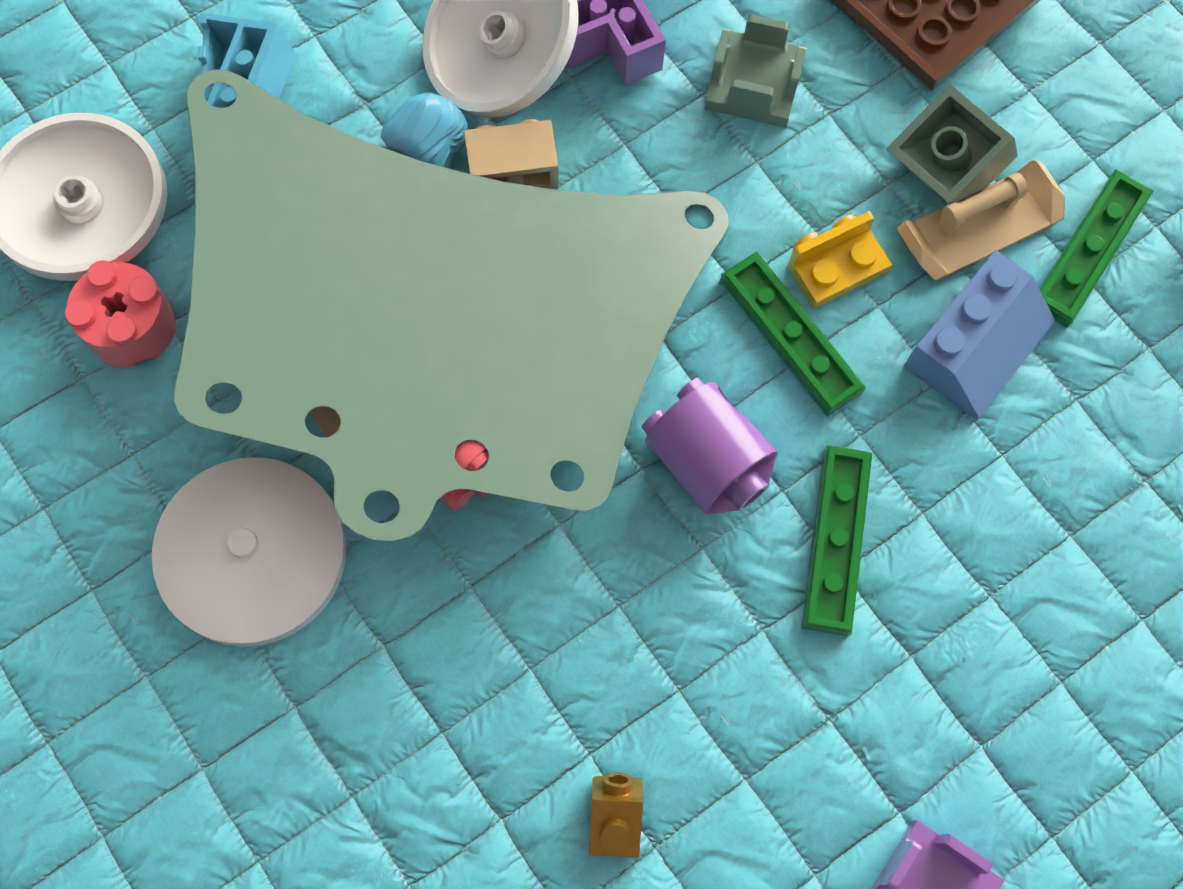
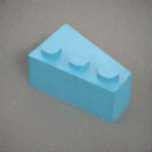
M200 13L203 41L202 46H198V59L201 62V73L211 70L230 71L242 76L280 99L296 54L279 24ZM225 83L212 84L204 91L205 100L214 107H229L236 100L237 94L235 90Z

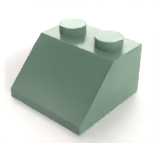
M951 84L886 148L888 153L948 205L959 202L985 189L1018 157L1015 137Z

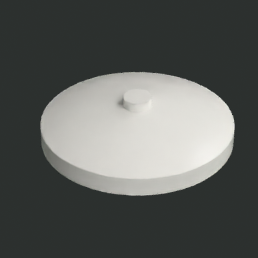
M433 0L424 26L422 46L425 68L432 85L442 97L449 99L460 110L474 116L486 118L501 117L524 109L540 98L553 85L569 60L578 29L577 0Z
M68 113L53 116L22 130L0 150V249L12 262L29 273L52 280L76 281L87 273L88 268L97 261L105 260L110 263H127L147 246L160 226L167 202V183L163 168L148 142L132 127L117 119L94 113Z
M256 457L240 458L217 464L187 482L174 495L161 515L152 545V569L155 583L161 598L173 615L185 626L211 641L243 647L260 646L285 639L312 622L332 599L343 575L346 561L344 526L335 511L333 501L323 487L309 474L293 465L279 460Z

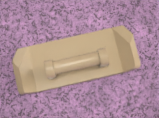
M1032 160L1016 173L987 186L985 189L959 202L944 206L915 221H904L897 227V230L919 265L935 281H941L989 258L995 250L1002 252L1056 225L1064 219L1065 195L1041 161Z

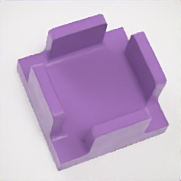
M914 820L872 889H1000L1005 880L990 871L993 863L950 834L939 835L920 821Z

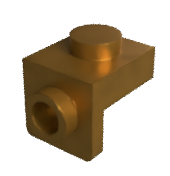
M609 773L605 776L593 777L589 855L639 858L643 811L641 779L632 778L624 773Z

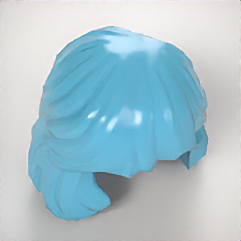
M426 92L408 99L385 123L380 138L387 147L390 146L396 151L402 152L405 156L450 169L455 153L464 143V130H468V122L458 107L449 99Z

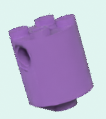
M695 378L678 392L677 397L680 399L666 412L663 409L656 411L643 423L641 428L647 434L645 443L661 458L673 477L705 515L743 510L767 490L778 452L746 415L731 405L717 382L704 384L699 378Z

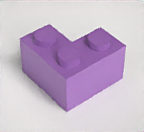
M577 0L578 29L573 50L566 63L569 68L607 53L625 85L663 70L666 39L643 0Z

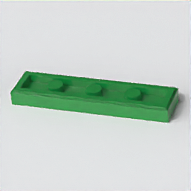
M1117 169L1113 171L1039 288L1055 321L1066 328L1073 323L1154 191Z
M757 251L721 274V283L827 417L864 392L866 389L865 385Z
M826 445L824 449L802 629L848 637L852 634L872 452Z

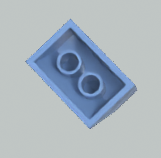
M995 250L917 344L904 367L977 421L1055 323V319L1034 277Z

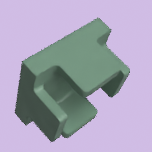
M750 14L747 18L744 33L722 29L704 109L784 128L787 127L807 47L796 46L786 42L790 27L788 22Z

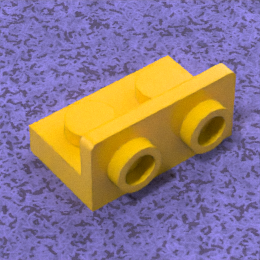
M870 211L857 217L854 214L847 215L838 220L831 230L820 235L810 233L795 243L787 267L813 309L889 273L893 264L870 231L874 221Z

